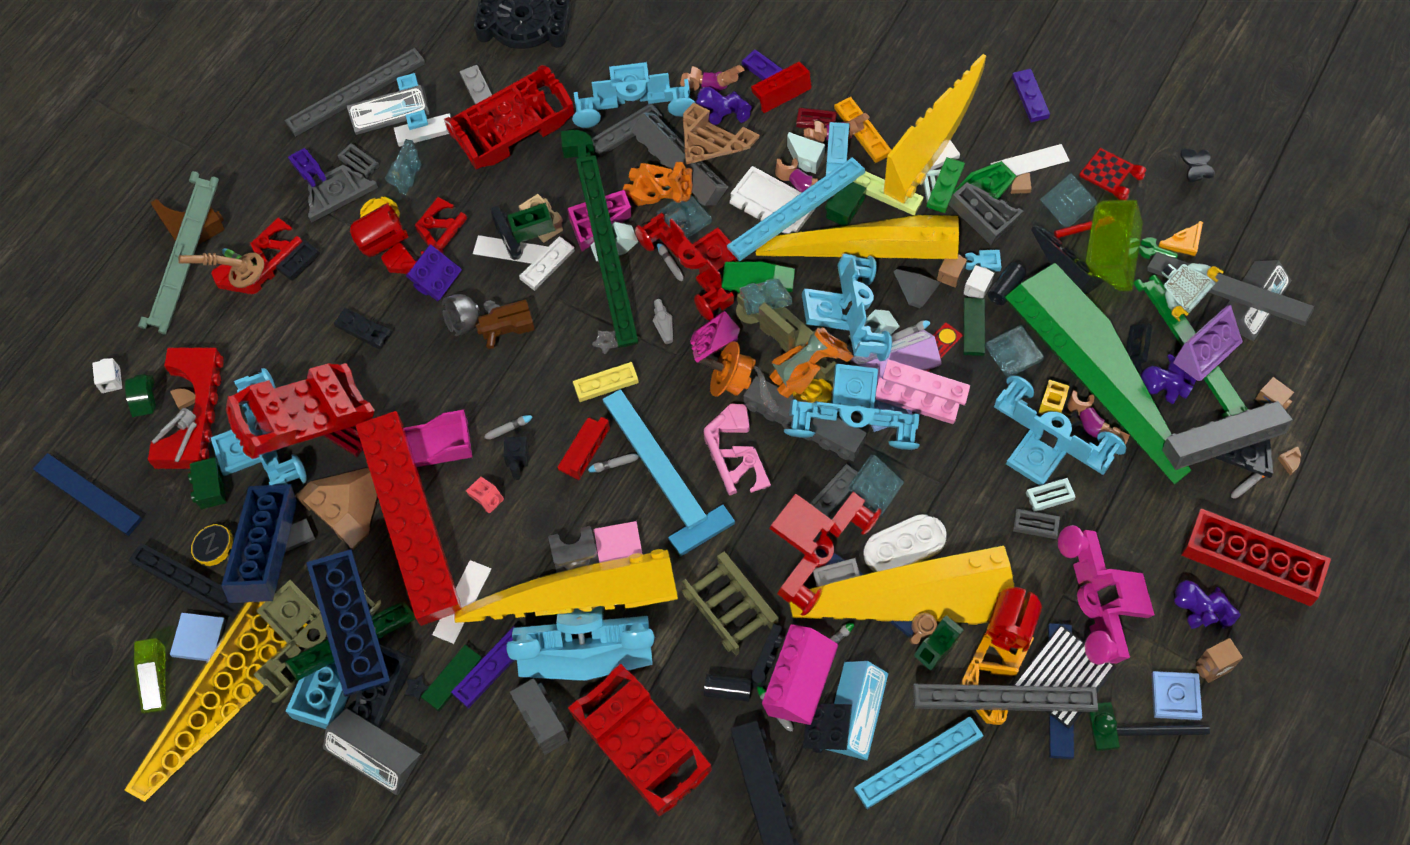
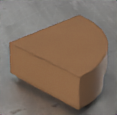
M1030 173L1021 174L1013 181L1011 194L1031 193Z
M175 389L170 391L180 410L195 403V394L189 390Z
M1298 446L1278 457V460L1289 475H1292L1300 465L1301 452Z

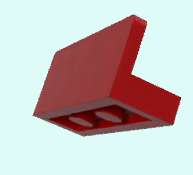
M797 62L751 86L752 93L760 100L761 111L766 113L810 90V71L800 62Z
M601 417L597 422L587 418L558 465V470L580 480L610 430L609 420Z

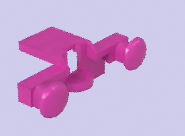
M1074 525L1067 526L1059 534L1058 548L1064 557L1071 559L1078 556L1079 562L1073 564L1078 585L1085 583L1078 590V603L1084 614L1095 620V624L1090 626L1091 634L1085 642V654L1092 663L1097 665L1104 664L1105 662L1117 664L1130 658L1119 615L1142 618L1154 616L1144 575L1142 573L1115 569L1106 570L1097 533L1089 530L1082 532L1080 528ZM1110 585H1116L1119 598L1101 607L1097 591Z

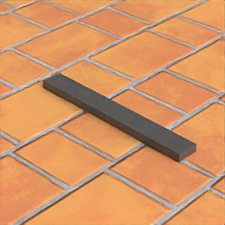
M413 48L285 120L286 125L296 137L346 109L347 105L357 103L396 81L398 77L405 76L423 66L425 60Z
M1156 252L1148 265V271L1165 277L1162 271L1168 264H1171L1178 270L1182 264L1188 266L1190 263ZM1219 273L1216 275L1218 282H1215L1216 284L1209 290V293L1303 326L1306 325L1314 310V306Z
M913 684L912 686L914 709L1098 711L1096 687Z

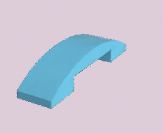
M415 73L397 78L399 90L418 86ZM424 110L406 114L409 130L428 125Z

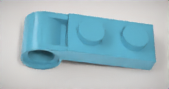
M830 122L826 175L847 161L849 123Z

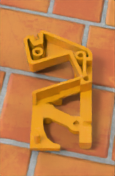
M987 633L980 642L960 685H978L979 670L991 671L990 674L1015 676L1027 651L1022 652L1023 648L1017 649L1016 655L1011 654L1010 651L993 645L991 643L992 638ZM989 645L994 647L1002 657L1003 665L983 661ZM976 710L985 723L1002 725L1006 721L1008 710Z

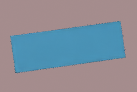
M724 505L706 514L707 520L689 530L687 527H684L668 537L680 557L735 524L734 519Z

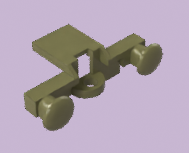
M749 285L737 295L738 305L736 313L739 319L747 324L760 322V329L779 342L780 347L786 352L799 345L804 346L814 333V331L810 330L785 308L790 301L776 289H773L761 300L754 297L752 288ZM825 357L821 358L815 363L821 369L817 372L814 379L819 380V378H822L833 386L835 364L837 363L835 361L832 363L828 362Z
M291 580L275 593L273 601H266L256 610L287 643L253 674L263 686L267 685L277 695L271 701L272 703H277L284 699L298 683L296 678L289 682L280 672L286 667L288 659L301 652L295 644L303 648H312L322 643L326 637L320 610ZM365 594L370 615L373 616L382 602L378 600L374 603ZM308 620L311 621V622H310L305 628H303L299 633H296V631H297L300 627H302ZM312 628L317 629L320 633L319 639L315 642L307 639V632Z

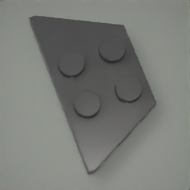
M341 165L324 174L327 180L322 182L319 177L314 179L316 184L314 187H311L308 183V191L310 193L308 196V217L312 223L377 189V183L374 180L369 181L362 174L352 171L345 165Z

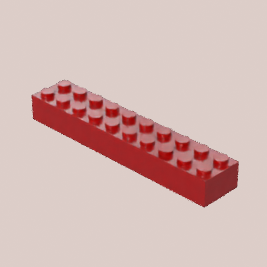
M397 411L356 424L416 620L422 626L455 614L456 611L462 609L401 418Z

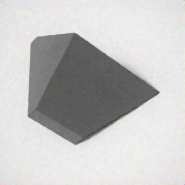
M897 269L894 271L908 304L917 308L923 307L941 283L920 274Z

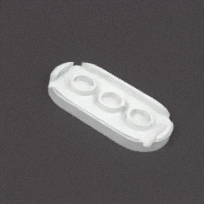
M924 514L914 516L872 535L864 548V560L867 566L874 572L919 563L938 554L943 549L946 541V529L942 522L935 517L932 518Z

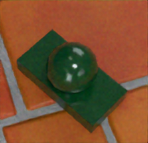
M1098 703L1097 712H1088L1095 751L1119 749L1120 744L1116 729L1117 721L1113 714L1112 703Z

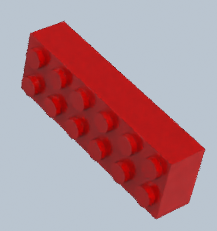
M1200 509L1196 515L1181 555L1308 606H1312L1319 598L1331 558L1204 509Z

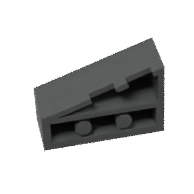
M965 183L956 191L948 204L990 245L1018 222L1024 212L1019 208L1015 209L1007 205V202L1003 200L999 201L989 196V193L969 183Z
M533 678L510 691L515 704L544 755L568 742L566 734L569 731L563 721L559 722L557 719L558 711L553 702L548 703L544 697L548 694L542 683L537 685Z

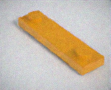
M852 97L834 105V109L844 122H848L863 114ZM868 119L863 121L864 129L855 133L854 136L873 161L877 163L887 158L892 150Z

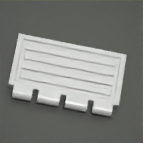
M752 166L731 192L730 204L741 210L745 207L744 212L757 219L763 215L761 217L762 221L801 194V192ZM815 209L783 230L782 233H798Z

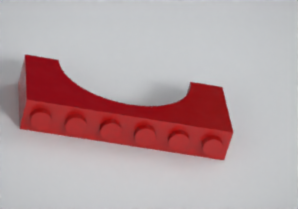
M167 348L164 366L169 374L185 378L194 386L195 405L192 413L196 416L194 423L197 426L192 431L179 462H175V458L188 428L180 429L173 435L158 440L155 444L151 441L148 461L155 469H190V463L209 459L208 443L211 442L212 437L211 424L215 421L214 406L218 402L217 387L221 384L220 368L224 365L223 356L220 355L217 348Z

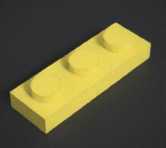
M632 362L573 381L579 402L639 383Z

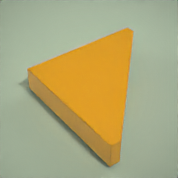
M1199 221L1198 224L1186 228L1164 241H1160L1158 247L1195 256L1203 222Z

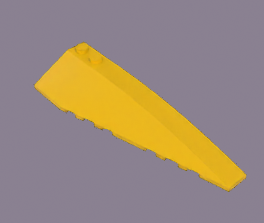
M916 215L778 235L756 249V256L842 257L843 254L865 258L872 256L874 258L958 259V216Z
M245 602L124 789L125 791L145 802L264 687L253 674L287 644L256 612L265 602ZM305 623L302 627H300V628L296 631V633H299V632H300L303 628H305L308 624Z

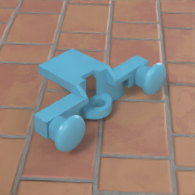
M647 62L609 67L611 80L592 82L594 97L579 99L578 92H574L576 113L573 115L572 120L575 125L581 128H590L600 121L601 115L596 110L618 108V104H625V100L635 101L640 99V102L648 101V104L671 101L668 104L669 113L674 116L683 117V113L695 101L690 99L688 79H684L683 87L670 88L669 74L663 73L648 76Z
M843 254L837 265L843 294L804 288L802 299L806 324L849 330L854 356L868 357L870 353H875L880 362L885 361L889 357L892 348L890 333L888 331H883L881 334L872 333L870 326L865 327L864 324L867 319L865 310L870 307L874 297L867 285L873 282L876 274L875 258L868 256L865 259L855 255ZM858 277L862 278L863 283L857 281ZM852 301L848 314L843 315L842 309H846L848 303Z
M835 364L831 403H809L794 399L790 402L789 416H792L791 429H784V433L789 436L799 438L813 437L815 432L809 431L810 418L836 421L837 411H839L842 421L847 426L853 428H861L867 424L897 428L896 441H888L889 445L894 448L913 450L920 446V444L914 443L915 432L918 429L919 414H903L901 411L874 409L878 376L877 368ZM857 411L861 414L862 419L859 423H854L851 420L852 412Z
M261 368L262 373L251 377L246 376L234 381L238 388L237 393L250 385L270 380L274 388L276 387L270 373L265 368ZM248 403L242 404L250 432L255 436L263 435L262 430H255L256 417ZM232 430L211 437L224 476L261 462L269 476L270 485H288L287 482L300 478L303 484L307 481L305 468L300 458L295 454H292L291 460L280 463L276 450L261 454L258 458L252 459L244 454L243 446H240V440L235 437L236 434Z
M1009 376L1006 379L1009 387L1006 390L1004 389L996 399L994 408L1030 429L1007 460L1006 465L1036 484L1044 485L1067 453L1104 475L1114 459V454L1121 455L1126 452L1125 443L1111 432H1101L1097 435L1100 443L1098 447L1091 442L1089 444L1075 435L1070 437L1072 431L1071 423L1064 414L1048 412L1040 417L1036 415L1037 412L1027 406L1028 403L1022 400V398H1032L1034 396V389L1028 381L1019 376ZM1058 420L1063 426L1056 428L1052 425V421ZM1044 430L1058 438L1054 448L1040 441Z

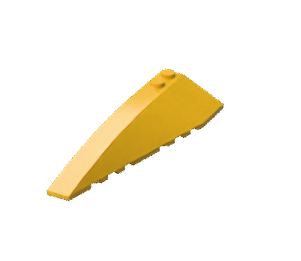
M982 54L972 64L970 71L966 70L963 73L962 79H958L954 83L955 87L949 88L934 103L933 109L929 108L924 118L920 117L916 121V127L911 126L888 154L884 194L904 204L908 198L913 197L916 187L919 184H923L926 174L953 137L971 103L984 70L986 55Z
M1005 546L900 566L809 589L816 594L821 588L822 595L816 606L805 616L801 615L803 610L790 602L789 605L792 617L821 619L822 617H833L834 619L856 618V620L912 621L917 614L928 613L936 619V622H940L947 615L956 624L968 623L977 625L990 621L999 593L1005 588L1014 587V582Z
M656 549L649 554L635 553L627 558L582 566L516 585L462 607L461 610L455 612L454 620L455 623L483 621L486 619V616L496 620L503 619L507 614H515L516 618L525 617L528 612H535L536 616L572 613L575 610L574 608L587 612L592 611L596 606H604L605 610L615 609V605L625 604V608H632L678 599L668 550Z

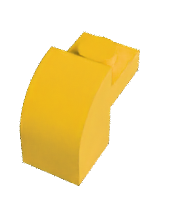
M1049 380L1038 414L1043 415L1048 412L1061 413L1069 386Z

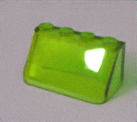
M1137 200L1101 201L1094 209L1086 264L1089 271L1119 291L1133 290L1143 226Z

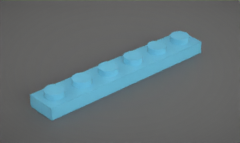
M968 717L854 787V790L866 809L982 739L983 734L972 718Z

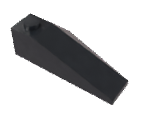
M1037 226L1032 227L1031 231L1050 265L1056 263L1085 295L1089 294L1107 279L1090 262L1087 261L1085 263L1076 258L1078 253L1074 250H1070L1067 247L1063 248L1062 241L1046 229Z
M380 645L390 682L357 693L356 704L353 707L354 713L378 728H381L415 661L414 657Z

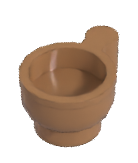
M920 613L913 618L911 627L914 634L909 638L910 643L918 644L921 638H927L934 632L937 622L932 615Z

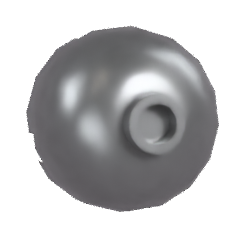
M462 294L452 295L443 299L442 305L445 304L446 310L442 311V314L450 332L454 330L456 332L455 336H459L472 331L478 322V315L480 313L478 305L472 299Z

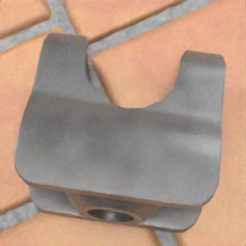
M590 526L580 529L581 537L574 544H564L561 542L558 534L548 537L557 573L599 563Z

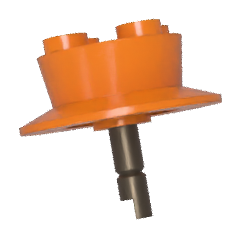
M732 341L724 348L717 361L706 357L698 363L714 369L710 383V392L713 396L717 397L725 390L738 396L743 388H749L751 384L749 376L756 360L750 356L740 354L739 344Z

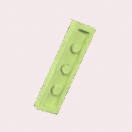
M866 171L862 176L853 181L867 188L866 195L914 216L924 199L923 196L915 193L912 198H908L903 204L884 194V179Z

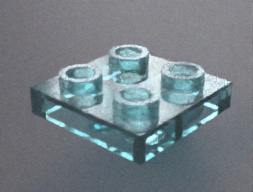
M405 139L396 161L392 162L385 177L389 184L397 186L399 193L407 194L409 187L413 186L414 176L421 167V161L418 158L413 140Z
M1072 173L1040 199L1064 228L1070 227L1097 204V201Z
M692 195L687 202L681 201L678 203L673 201L656 212L657 215L663 213L665 223L669 227L670 219L672 218L683 230L686 238L712 223V218Z
M769 279L763 283H752L740 288V295L744 300L747 315L759 313L758 307L764 302L772 309L792 305V297L779 279Z
M1022 325L986 342L985 345L1007 378L1043 361L1044 358Z
M870 455L848 489L865 500L864 504L874 513L880 508L882 511L881 515H883L904 482L878 457Z

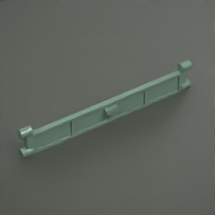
M192 171L189 182L195 184L150 316L149 318L141 317L138 327L146 329L147 325L159 327V333L166 334L191 264H180L178 257L179 255H194L218 186L219 179L216 177H211L210 181L199 178L200 174Z

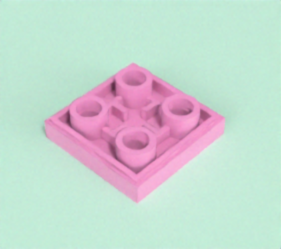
M636 521L594 529L599 563L627 558L635 553L642 554Z

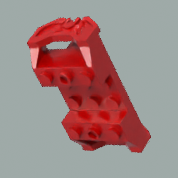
M541 65L537 67V71L452 118L447 117L444 119L447 132L458 142L476 170L499 163L510 156L509 146L537 130L542 137H545L559 129L574 115L573 103L566 89L558 79H555V75L551 73L549 67ZM543 86L549 87L551 93L555 94L560 101L563 109L555 113L546 102L544 91L539 92L538 89ZM463 130H468L484 151V154L478 157L469 137Z
M328 363L310 368L306 380L277 388L272 386L270 380L250 385L235 395L228 396L226 405L231 430L236 434L235 437L240 440V446H243L244 454L252 459L258 458L259 455L355 426L356 424L371 420L374 414V409L370 402L362 398L355 386L347 363L342 365ZM248 403L256 417L255 430L261 429L263 435L255 436L250 432L249 425L245 423L239 405Z
M619 664L612 670L607 678L588 695L576 700L568 707L572 717L577 720L658 816L674 808L678 804V800L682 801L687 793H691L690 789L697 788L712 771L711 764L681 728L677 729L651 700L650 693L622 664ZM623 679H628L629 683L585 719V713L594 709L596 705L598 706L603 698L606 699L608 695H611ZM694 755L698 768L686 781L680 782L677 788L664 798H660L651 792L659 784L663 786L665 784L664 780L674 772L677 774L679 772L678 768Z

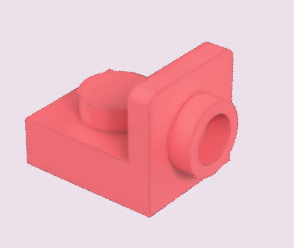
M480 477L466 490L467 494L480 503L488 513H491L504 500L498 489L483 477Z

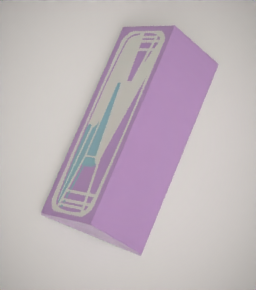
M925 330L892 342L890 355L885 361L880 362L875 353H870L868 357L854 356L849 361L852 366L877 368V382L879 378H883L888 360L923 371L942 364L935 336Z

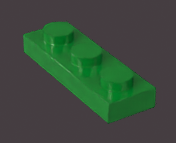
M946 157L927 202V208L943 213L946 212L964 169V162Z

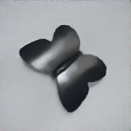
M1184 148L1181 150L1182 160L1189 165L1188 182L1200 181L1203 177L1208 179L1214 177L1215 171L1208 165L1210 154L1207 150H1201L1199 153L1192 149Z

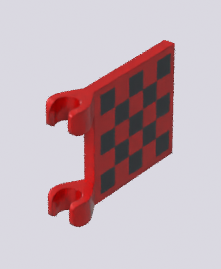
M1100 148L1080 172L1079 177L1113 193L1119 200L1124 202L1128 199L1130 190L1120 186L1129 173L1137 180H1142L1145 177L1146 168L1141 165H1133Z

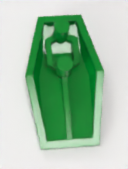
M1000 161L971 172L955 189L954 193L965 183H969L998 200L1017 176Z
M725 262L722 288L740 293L749 285L752 288L754 297L757 298L765 297L773 289H776L781 294L793 292L795 269L766 262Z

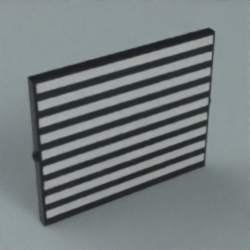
M1060 625L1013 686L1096 687L1097 693L1116 669V666L1106 662L1101 665L1092 663L1085 654V643ZM1045 711L1068 729L1071 728L1082 713Z

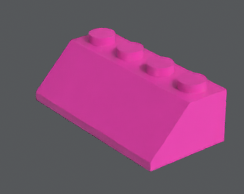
M790 625L762 701L768 716L811 725L838 648L836 642L812 628Z

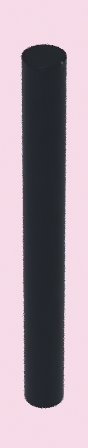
M1209 725L1121 726L1116 728L1118 736L1210 734Z

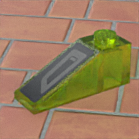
M157 638L134 641V665L141 711L143 714L166 710L165 646Z

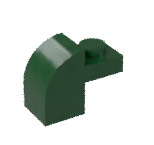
M580 130L561 131L564 158H583L595 155L593 141L587 133Z
M140 374L134 378L126 379L125 392L132 417L152 414L154 412L156 402L152 393L155 383L153 375Z
M946 615L934 632L922 642L914 657L928 669L932 670L953 649L964 630Z

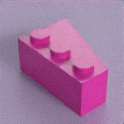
M624 190L605 196L611 225L614 222L623 223L631 217V206ZM585 203L568 208L569 220L581 252L590 247L594 242Z

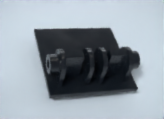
M818 704L811 725L805 724L803 748L813 749V752L822 753V749L847 750L852 705Z

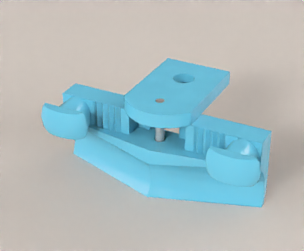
M596 606L592 611L587 612L574 608L575 610L572 613L557 614V624L513 628V641H509L506 648L508 656L513 660H517L519 677L589 680L609 675L619 664H622L627 670L652 665L651 646L654 643V633L649 629L648 616L603 620L604 606ZM592 631V638H584V633ZM572 634H578L579 639H572Z

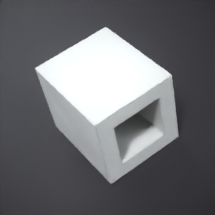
M975 265L966 282L964 295L984 299L992 284L994 272L985 267Z
M113 358L102 359L92 363L94 383L101 393L122 389L120 367Z

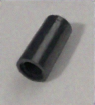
M1011 262L989 290V299L997 305H1004L1007 302L1005 297L1021 283L1026 276V270L1021 265Z
M706 674L704 697L749 702L752 679Z

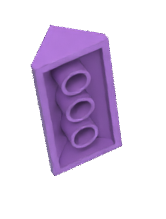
M1227 305L1185 342L1173 362L1197 381L1205 378L1243 342L1231 305Z

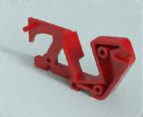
M437 197L415 224V227L428 246L431 244L444 255V247L456 234L457 229L467 220V216L460 212L455 220L453 218L434 219L433 216L438 211L445 208H454V205ZM446 228L447 230L436 242L427 229ZM400 242L381 256L383 264L390 273L407 274L416 263Z
M277 218L250 243L254 253L259 254L264 260V269L260 277L247 287L237 288L229 281V272L232 266L221 264L211 272L214 282L220 289L256 294L262 289L261 284L268 278L271 280L275 277L273 271L277 268L276 266L302 242L301 238L296 236L290 242L287 240H270L269 237L275 232L292 230V227L280 218ZM261 248L281 251L267 262ZM234 271V272H233V278H234V280H235L236 277H237V275L235 274V271Z

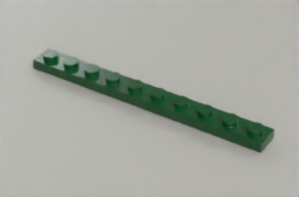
M596 155L576 159L577 169L618 348L638 344V338Z

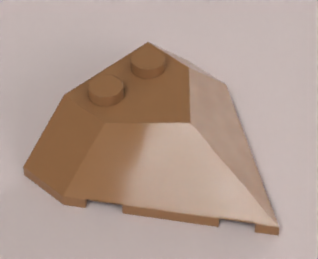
M692 103L683 113L685 164L723 155H731L750 149L759 139L760 135L745 127H742L736 135H733L708 122L710 110Z
M369 468L311 481L295 495L302 505L309 511L312 510L352 550L369 535L370 522L378 499Z

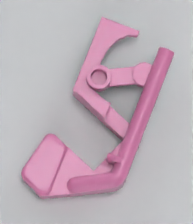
M730 404L704 428L705 443L708 445L711 457L716 463L729 496L737 493L734 484L738 483L744 473L754 467L757 477L756 483L750 489V492L752 493L771 486L755 448L732 446V449H719V432H749L750 425L747 407L744 404ZM723 457H743V462L734 471L729 472Z

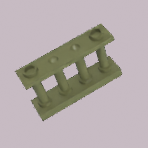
M724 551L717 556V568L691 586L686 579L683 580L682 593L688 601L692 600L721 636L723 639L721 642L728 652L732 650L735 655H738L739 645L737 643L762 625H768L770 629L773 624L778 625V617ZM727 575L731 580L730 585L704 603L697 593L720 576ZM735 591L737 593L740 591L745 597L743 598L744 601L717 619L711 609ZM748 608H754L758 613L757 618L731 636L724 626Z

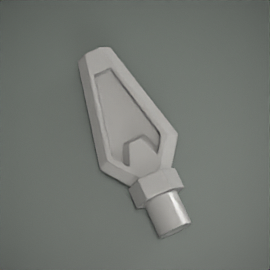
M657 299L654 301L655 316L653 323L664 343L669 344L673 342L672 315L666 312L662 300Z

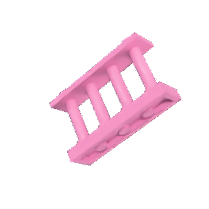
M888 360L883 378H879L877 382L875 400L954 424L959 404H966L970 385Z

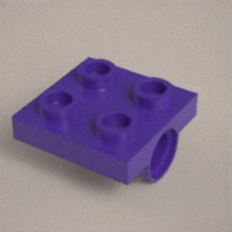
M430 244L407 273L406 277L414 282L413 285L419 292L424 295L429 294L436 301H439L462 269Z

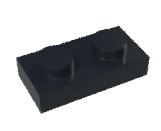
M303 240L276 267L279 272L293 281L320 253L315 247Z

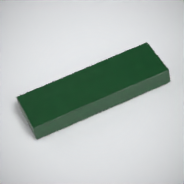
M964 298L963 355L984 356L985 299Z
M464 645L423 693L421 698L440 712L453 696L451 691L482 660V657Z

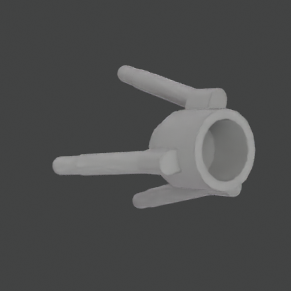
M182 408L175 418L152 440V443L155 444L175 425L181 430L188 428L175 458V462H179L190 435L197 426L194 423L196 416L188 409Z

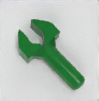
M1151 237L1142 239L1141 245L1149 247L1147 249L1139 246L1138 251L1142 257L1149 259L1150 256L1158 252L1177 259V253L1158 247L1156 244L1157 239Z

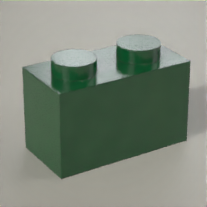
M852 182L837 192L833 199H829L826 203V218L842 226H849L866 198L867 188Z
M546 203L507 215L517 243L556 231Z
M216 458L190 463L191 472H188V478L190 483L193 484V490L191 491L193 503H197L201 510L227 503L222 471Z

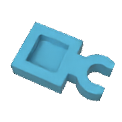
M979 250L978 255L974 253L965 254V258L972 261V263H966L967 270H973L975 265L985 267L991 272L1001 271L1000 250Z

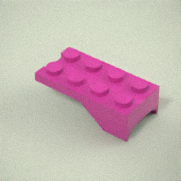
M464 410L443 413L426 424L404 428L416 467L472 458L468 421Z

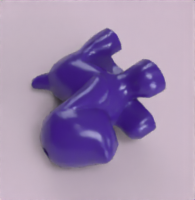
M711 87L700 89L695 102L697 105L712 112L709 114V121L713 125L719 124L723 116L731 113H736L737 119L741 123L749 119L752 108L736 92H732L724 97Z
M1169 354L1167 356L1169 359L1167 370L1156 366L1147 367L1142 372L1141 379L1150 394H1157L1163 389L1167 390L1165 399L1167 402L1174 404L1178 395L1187 399L1196 379L1175 365L1173 362L1176 358Z
M1185 580L1176 587L1175 604L1180 608L1189 609L1193 613L1187 619L1191 629L1197 628L1202 624L1207 627L1211 623L1218 621L1223 628H1227L1235 624L1241 616L1239 611L1229 603L1227 597L1218 587L1215 588L1214 593L1208 596L1192 581Z

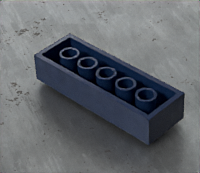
M291 484L248 487L221 585L229 603L273 601L297 505Z
M352 550L306 562L344 697L388 684L390 682Z

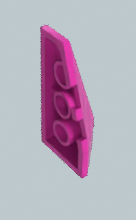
M725 311L693 333L690 343L693 345V355L697 363L722 349L730 342L738 340L740 328Z

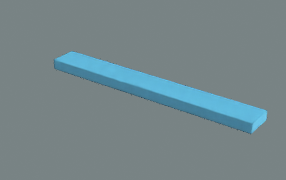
M852 157L727 245L728 250L741 261L865 173V168Z
M620 389L603 398V403L688 530L707 520L706 514L622 390Z

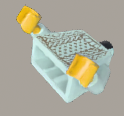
M1195 263L1188 266L1182 264L1178 270L1171 264H1168L1163 269L1162 274L1169 279L1164 285L1167 289L1165 292L1166 301L1177 321H1181L1179 319L1181 314L1187 316L1216 284L1215 282H1218L1216 275L1218 273L1223 274L1222 270L1216 266L1211 267Z

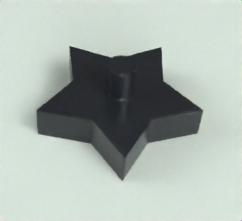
M1077 410L1071 413L1062 412L1069 419L1072 430L1075 426L1083 424L1078 419L1079 412ZM1061 422L1057 424L1059 428L1063 426Z
M422 675L415 680L406 679L408 688L404 694L405 696H414L419 702L422 694L429 688L424 684Z

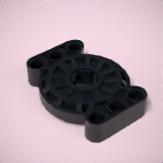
M479 0L474 20L477 39L480 42H488L494 37L501 44L517 49L535 47L546 40L555 48L562 47L566 43L571 18L570 0Z

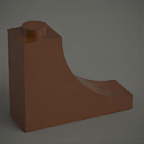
M155 199L150 203L176 241L186 212L171 210L160 203L158 199ZM211 206L197 245L225 230L221 223L224 221L219 211L214 212Z

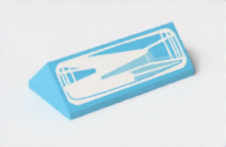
M869 661L844 662L834 704L852 705L847 750H829L863 760H868L888 677L887 672Z

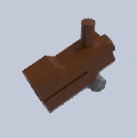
M526 299L503 306L495 304L492 300L486 301L484 308L488 311V314L478 317L479 323H476L478 335L483 334L484 340L487 339L486 347L488 349H494L496 336L510 332L522 334L535 330Z

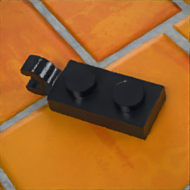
M1149 323L1130 326L1126 348L1140 377L1143 372L1141 363H1146L1153 328Z

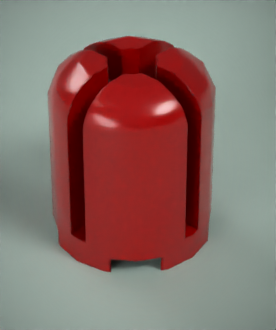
M389 203L357 219L350 226L353 241L359 247L361 253L368 257H374L408 238L406 229L402 230L400 219L392 206H389Z
M1008 587L999 593L985 635L988 633L992 638L991 643L1006 651H1010V648H1023L1022 652L1029 649L1042 610L1041 601L1035 594L1028 592L1026 598H1024L1026 589L1019 587Z

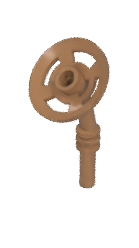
M211 253L179 255L178 257L180 264L203 263V265H216L218 263L232 266L229 272V281L237 288H244L254 283L264 269V260L257 253H248L239 259L219 256L216 253H212V255ZM254 257L257 260V266H253L251 261ZM234 271H235V274L237 275V277H236L235 280H234V278H233V272H234Z

